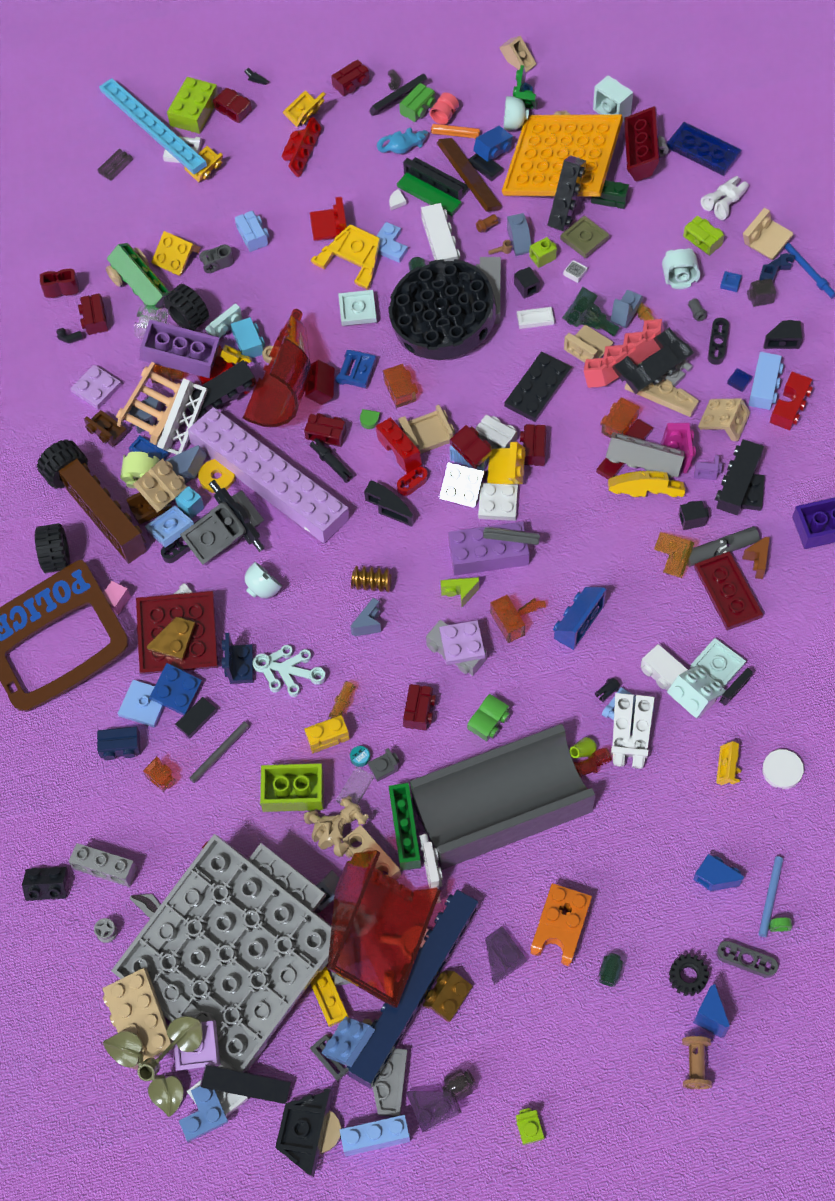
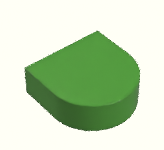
M362 409L360 415L361 426L365 429L375 428L379 422L380 412Z
M775 918L769 924L771 932L791 931L792 920L790 918Z

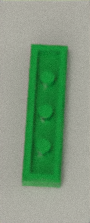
M407 172L397 182L398 188L429 205L441 203L443 210L446 209L447 214L453 216L462 206V202Z

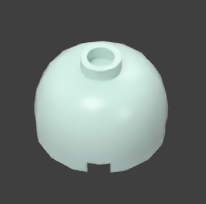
M506 96L504 130H517L523 126L525 120H528L529 109L525 108L523 100L514 96Z
M254 562L246 571L245 583L248 586L246 591L254 598L259 596L268 599L277 594L282 585L257 562Z

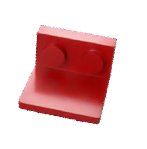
M335 197L336 204L333 205V209L310 212L314 241L335 238L347 228L342 197Z

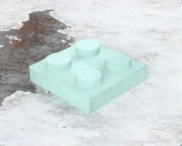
M373 290L338 293L342 326L377 322Z
M714 638L693 661L690 668L698 666L705 669L711 678L721 683L722 687L725 688L742 669L746 660Z

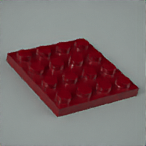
M213 591L136 598L140 674L162 673L166 663L182 671L218 668ZM176 617L195 622L196 624L183 660L147 649V645Z

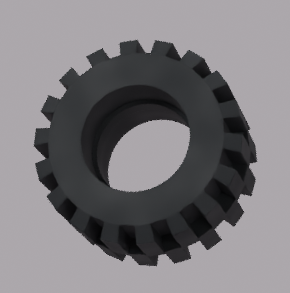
M179 284L163 298L167 312L182 328L194 331L209 319V312L204 301L187 285Z
M68 439L53 443L45 449L37 461L38 472L55 489L65 487L59 474L60 469L75 459H78L81 464L85 463L88 466V459L72 440Z
M56 523L36 527L35 547L39 565L43 572H56L69 566V547L62 525Z

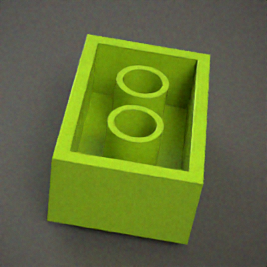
M186 77L167 111L170 126L200 134L214 109L213 99L219 95L217 84Z
M322 763L261 765L260 804L263 812L323 810L324 771Z

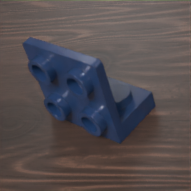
M225 633V639L222 640V651H224L225 657H222V669H224L225 677H228L230 684L253 683V645H233L230 633Z

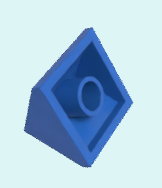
M714 984L710 986L693 1023L721 1038L725 1037L730 1025Z

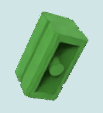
M419 83L400 102V114L406 118L408 117L413 122L422 118L429 107L432 108L436 102L434 90Z

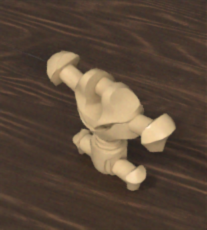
M350 796L341 798L340 805L345 806V808L340 811V815L323 816L320 818L316 809L304 813V821L307 824L314 823L312 840L314 842L319 841L318 846L322 850L335 845L334 854L338 857H343L349 847V844L346 842L342 843L341 841L343 839L344 825L351 824L355 819L358 820V825H365L369 818L368 814H362L358 804L351 802L352 797Z

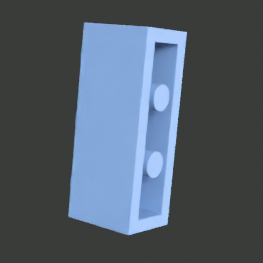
M760 352L748 406L770 410L771 404H775L777 393L774 390L775 388L778 389L781 378H777V376L782 373L783 363H780L782 356Z
M405 1115L339 1129L345 1156L410 1142Z

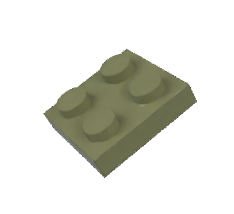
M583 216L562 233L560 239L581 256L587 258L609 239V234L586 216Z

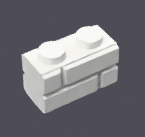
M485 415L481 423L475 428L479 433L478 437L482 441L484 439L488 441L493 449L510 448V442L517 441L516 429L511 425L506 426L501 423L495 416Z

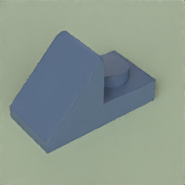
M627 290L621 300L615 299L610 321L627 328L643 301V296Z
M372 598L350 627L353 636L381 632V624L375 620L381 612L378 600Z

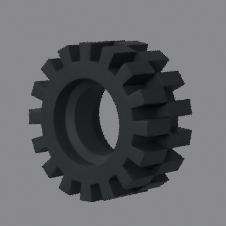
M687 954L685 957L681 955L679 959L676 958L669 971V982H672L671 986L673 989H677V993L680 994L682 992L684 996H687V994L694 996L695 993L699 994L705 988L709 971H707V964H703L704 960H698L696 955L691 957V954ZM684 968L695 970L697 979L694 982L688 983L681 978V971Z

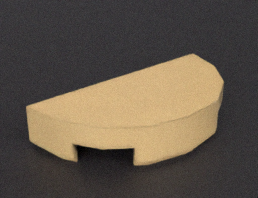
M330 1110L319 1154H324L336 1147L341 1138L339 1129L342 1128L339 1119Z

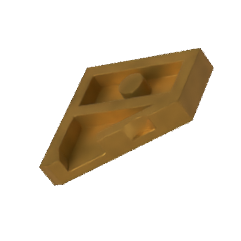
M176 617L147 645V649L183 660L196 625L195 622Z

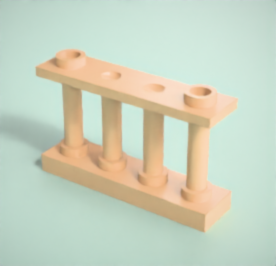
M151 362L149 367L145 366L143 369L142 379L124 409H119L116 418H118L117 426L119 427L126 420L148 431L149 435H151L150 443L157 445L181 384H176L153 372L155 363ZM149 378L174 390L175 395L173 398H168L145 386ZM143 392L166 404L165 412H160L137 400L140 393ZM132 406L156 417L159 422L157 425L152 426L128 413Z

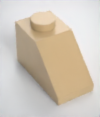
M521 36L511 38L499 47L506 61L518 70H520L521 65H524L525 72H527L536 65Z

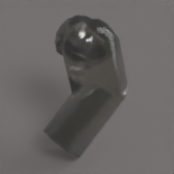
M392 69L388 72V76L392 79L391 83L388 82V86L391 90H397L402 79Z

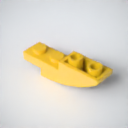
M636 471L612 477L607 482L609 491L615 494H629L632 497H645L647 491L653 494H668L671 497H684L685 494L684 482L669 480L667 472Z

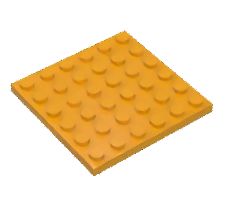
M622 114L528 115V120L524 121L502 188L503 196H555L563 162L571 155L586 160V172L580 184L582 186L577 196L600 197L623 122Z

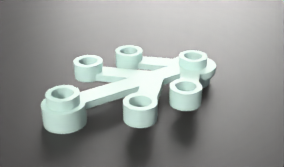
M284 645L280 650L269 656L258 654L253 659V668L257 672L264 673L272 692H279L281 683L275 679L271 670L279 672L288 687V694L291 697L298 696L300 690L289 674L311 679V682L317 685L322 684L326 679L325 671L320 667H315L311 671L293 667L300 662L307 663L311 660L309 650L304 649L298 655L290 658L293 655L292 647ZM285 650H290L287 654L283 653ZM304 654L309 655L307 658L302 657ZM282 657L290 658L282 663L275 662ZM261 662L266 663L264 666L259 665ZM321 676V679L316 680L315 677ZM278 684V687L273 688L272 685ZM292 688H296V689H297L296 692H291L290 690H291Z

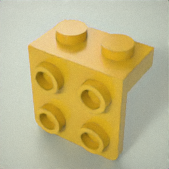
M305 90L283 111V114L296 127L301 123L304 125L309 120V116L312 113L315 114L320 109V106L325 101L323 98L326 94L322 92L314 99Z
M510 442V448L491 449L492 454L489 456L487 483L523 484L525 448L518 442Z

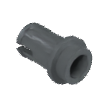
M697 298L690 300L688 306L693 313V318L697 321L704 320L706 318V310L702 309Z

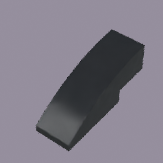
M370 480L364 491L365 501L377 505L379 514L412 527L414 524L413 514L406 504L392 491Z

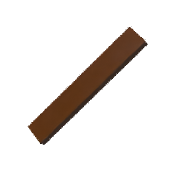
M452 138L438 139L437 145L486 212L500 210L501 204Z

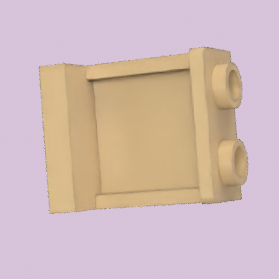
M440 405L435 406L436 411L407 421L405 416L398 418L400 429L419 449L420 454L449 444L450 439L455 434L453 425L447 421L446 411L442 410Z

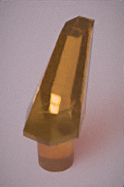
M536 598L532 599L518 609L517 617L535 612L536 608H546L545 600L536 601Z

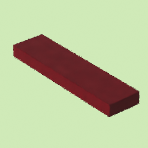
M637 418L625 435L645 440L652 432L653 427ZM605 458L596 469V473L606 479L615 477L626 463H613L608 458Z

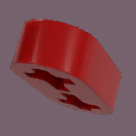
M419 466L401 477L397 482L398 493L408 496L424 485L428 479L427 470ZM416 474H418V475H423V477L421 478V477L418 476V477L416 478Z

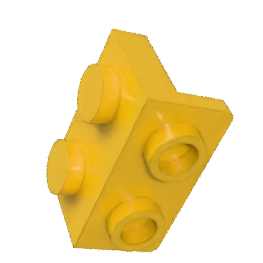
M208 146L198 153L206 161V167L196 174L191 173L184 167V170L198 182L202 179L206 180L210 176L211 171L214 168L218 169L222 164L223 154L220 152L217 155Z

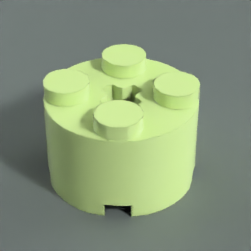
M129 452L128 456H123L120 478L126 483L127 487L136 488L133 483L160 460L156 456H153V458L148 457V453Z

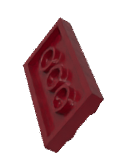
M730 551L695 563L694 568L727 631L763 617V613Z

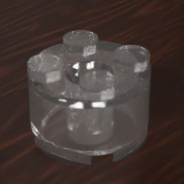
M142 304L137 313V317H140L139 322H135V337L143 340L149 319L169 324L167 322L169 310Z

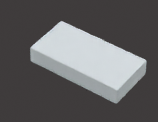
M552 307L517 311L519 329L554 325Z

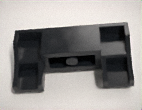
M670 327L654 338L661 350L636 366L627 356L612 367L621 381L627 382L635 395L652 383L654 386L663 380L662 376L665 374L669 376L677 370L676 366L694 353L687 343L683 342L673 333Z

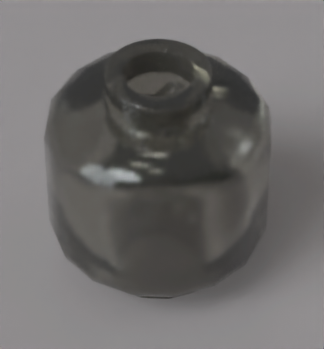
M458 1068L444 1077L445 1085L442 1086V1089L447 1098L452 1097L455 1101H460L474 1092L476 1082L468 1069L465 1071L463 1068Z

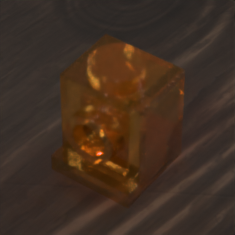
M157 756L143 770L145 777L162 792L167 788H171L176 782V779L172 776L173 771L167 765H162Z

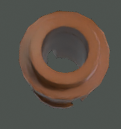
M492 214L483 220L479 219L476 223L477 230L479 232H486L488 228L498 224V221H495L498 218L495 214Z

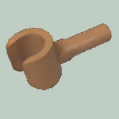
M505 240L501 247L489 250L488 254L497 252L509 254L513 247L510 246L511 241Z

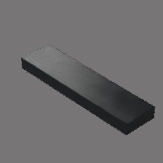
M421 74L373 104L369 110L372 116L410 93L419 83L423 84L427 80L426 75Z
M205 1064L200 1087L285 1104L291 1082Z

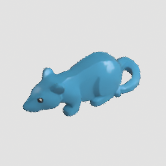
M408 128L404 134L398 131L381 138L377 142V149L382 153L390 150L394 153L402 154L416 145L421 148L427 138L428 131L423 130L412 133V128ZM390 140L385 147H382L385 141Z

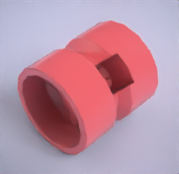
M442 93L429 111L431 118L438 124H447L459 107V102L452 94Z

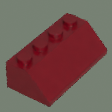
M655 106L624 118L627 170L635 181L652 176L660 161L657 110Z

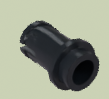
M615 678L607 679L606 683L595 692V695L598 697L604 693L599 698L600 701L604 702L614 691L617 692L619 690L620 684Z

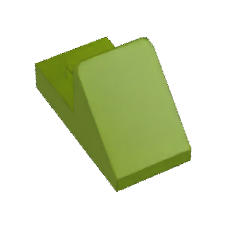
M479 577L441 580V596L452 597L460 594L461 607L479 590Z

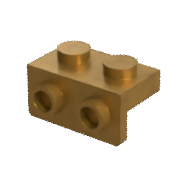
M445 970L438 976L435 987L426 995V1001L423 1006L432 1009L445 1021L450 1022L471 990L472 985L455 971Z

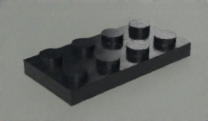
M541 351L504 402V407L536 422L571 373L572 366Z

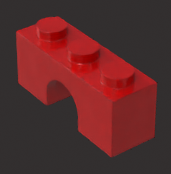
M791 372L785 385L783 396L789 397L792 401L787 402L778 399L771 415V424L789 431L793 424L797 425L800 418L798 413L800 410H804L807 403L805 398L806 396L810 397L813 390L811 378Z
M391 417L375 426L379 442L387 451L393 450L397 463L406 473L422 465L419 449Z

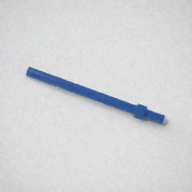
M787 242L784 248L791 255H795L794 259L817 283V287L820 290H824L831 299L834 298L835 291L829 286V282L822 278L797 250Z

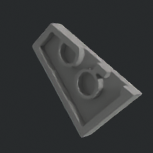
M395 1049L373 1085L377 1113L380 1116H400L407 1050Z

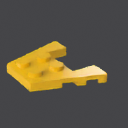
M350 224L334 238V241L329 246H325L320 254L314 256L311 262L316 266L326 269L332 257L336 255L362 268L354 280L355 284L369 290L381 241L380 238Z

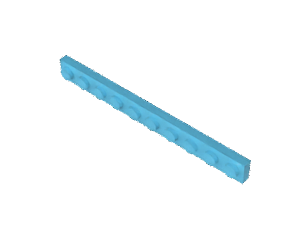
M111 78L99 86L100 91L191 173L196 174L207 166L206 161L114 79Z

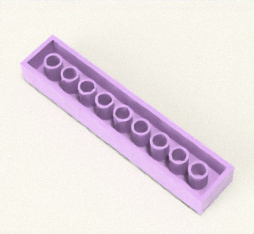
M214 407L188 429L190 443L194 446L199 445L211 459L217 460L234 473L235 477L301 527H306L310 531L309 533L322 543H325L349 520V509L347 506Z

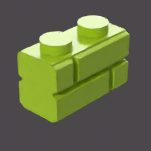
M698 215L684 228L683 237L709 256L723 244V232L719 228H714L707 219H702Z

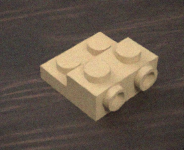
M163 459L133 483L157 513L187 487L184 478L176 475L172 464Z

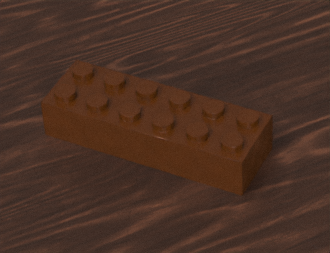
M75 459L59 470L68 493L128 564L147 552L142 530L138 525L134 526L131 523V517L127 512L123 513L121 511L120 504L110 498L111 494L105 487L102 489L100 481L95 475L91 476L90 470L85 463L81 464L78 459Z

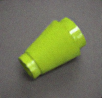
M584 737L572 746L569 752L573 758L591 757L594 755L597 746L593 739Z

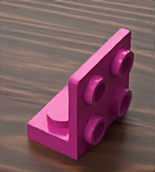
M667 423L661 445L684 451L682 471L687 473L689 467L692 466V458L696 454L695 446H692L694 432L690 430V423Z

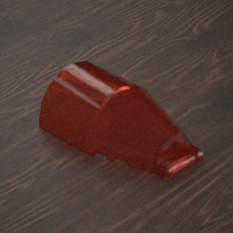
M293 309L287 323L278 334L269 354V357L272 359L269 365H264L263 370L266 372L263 379H258L243 415V419L263 427H278L288 424L297 414L312 373L307 330L304 324L300 322L302 318L301 310Z

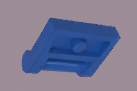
M346 350L341 371L335 379L336 383L366 388L376 362V356ZM355 359L351 375L347 376L351 361Z

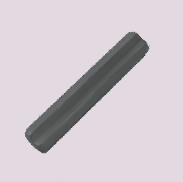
M485 527L483 538L537 545L539 544L540 534Z

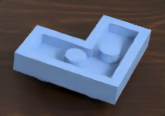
M386 222L376 236L381 241L378 254L399 263L408 251V246L396 242L401 233L400 227Z

